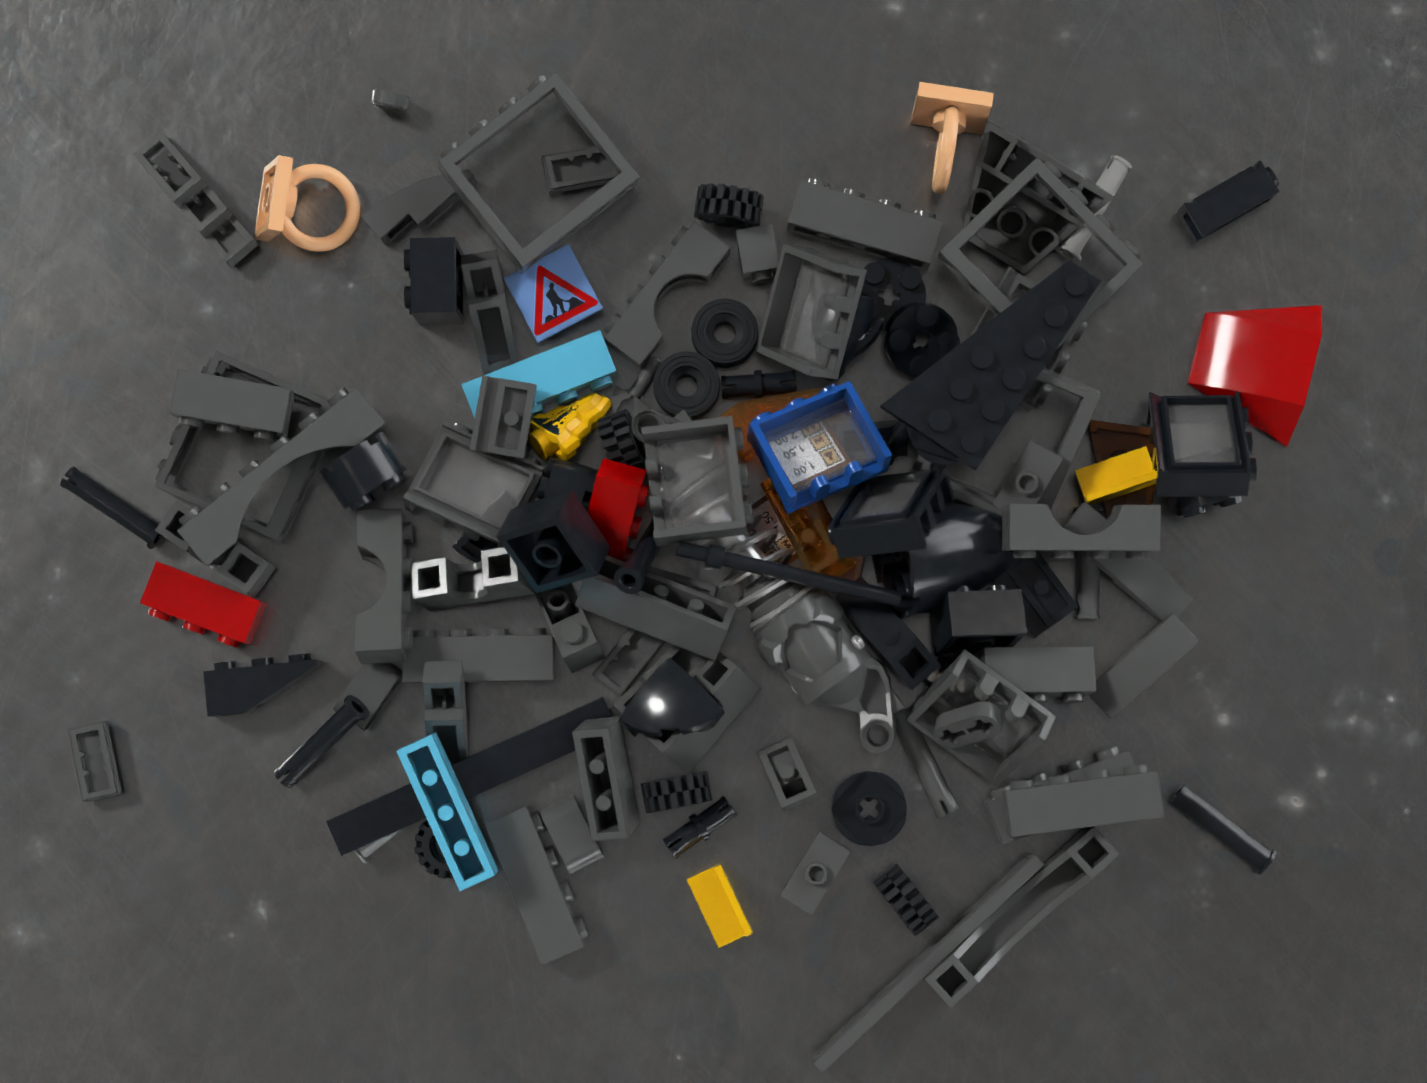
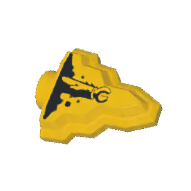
M594 392L581 397L571 405L558 406L545 414H537L532 417L528 439L534 451L543 460L555 455L560 459L568 461L576 455V450L586 442L587 436L597 427V420L606 416L607 411L612 406L610 398Z

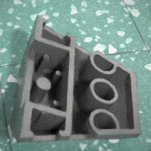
M987 120L963 228L1037 157L1043 163L1049 161L1059 170L1062 175L1059 180L1069 190L1074 187L1085 196L1088 201L1086 207L1093 214L1115 196L1025 140ZM1034 177L969 241L1024 274L1079 228L1082 223Z

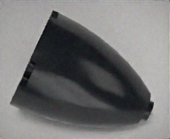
M945 503L943 513L933 511L935 528L923 530L927 543L926 549L871 555L877 583L883 582L885 588L902 592L899 606L889 604L888 606L900 619L933 612L940 609L947 592H955L961 586H970L972 591H979L1006 572L1019 558H1013V551H1002L1001 515L974 506ZM907 504L882 507L877 509L875 513L879 515L902 512Z

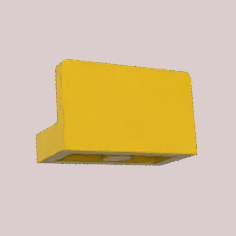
M1145 446L1075 470V475L1084 501L1092 506L1156 484L1157 471L1153 470L1152 461Z
M721 863L687 879L718 948L743 936L748 937L753 934Z

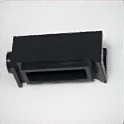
M1260 160L1253 167L1250 166L1194 198L1191 203H1184L1178 210V213L1197 243L1272 200L1280 192L1277 188L1279 182L1274 171L1270 167L1265 168Z

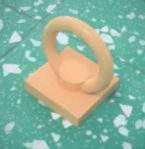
M919 82L911 124L933 127L939 132L932 178V189L936 194H943L947 190L952 171L957 135L963 132L983 135L992 108L994 93Z
M278 155L264 167L254 239L269 242L282 233L294 245L313 252L329 251L343 245L355 232L360 218V201L353 184L340 171L322 164H306L292 170L293 158ZM313 178L323 179L333 184L342 194L345 201L346 214L342 225L334 233L325 237H312L302 233L292 223L291 219L297 202L296 186L302 181Z

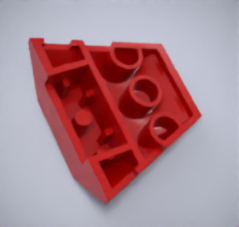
M1322 305L1206 312L1187 385L1203 395L1235 396V391H1239L1241 406L1248 407V424L1261 429L1275 438L1276 442L1287 447L1307 398L1322 337Z

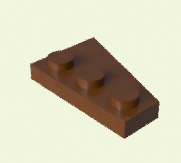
M1090 420L1089 428L1096 463L1145 446L1152 461L1154 444L1149 443L1150 428ZM1155 484L1103 501L1106 519L1109 518L1113 507L1117 505H1152Z

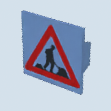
M569 244L546 255L521 274L518 270L503 278L537 343L603 309Z

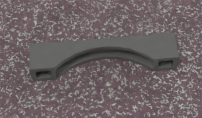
M345 387L327 401L331 405L330 409L321 416L316 411L311 413L298 424L302 429L300 433L291 440L285 434L268 448L272 453L270 457L262 463L255 458L238 472L243 477L232 487L225 482L209 495L213 501L202 511L195 506L179 519L183 526L177 530L178 533L206 566L237 542L240 524L250 501L259 488L277 470L294 459L314 451L330 448H353L385 423L357 387L350 393Z
M1095 826L1083 828L927 974L924 979L944 1002L952 1008L1030 930L1071 895L1094 879L1120 853Z

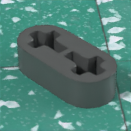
M981 701L943 712L936 718L934 739L942 746L957 748L994 737L1000 731L1002 711L993 703Z

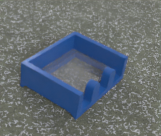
M851 381L839 386L838 384L828 385L815 396L808 399L797 398L788 403L784 409L774 413L769 411L763 412L749 423L747 441L752 445L782 500L787 514L888 471L892 454Z

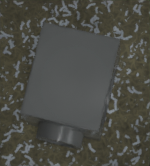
M768 224L736 230V243L743 280L751 279L753 284L772 281L773 275H776L779 263L773 225Z

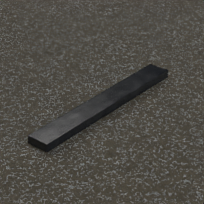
M600 697L451 764L466 799H469L575 751L572 732L583 721L612 716L604 697ZM408 783L326 820V823L341 856L423 820L426 816L411 783Z

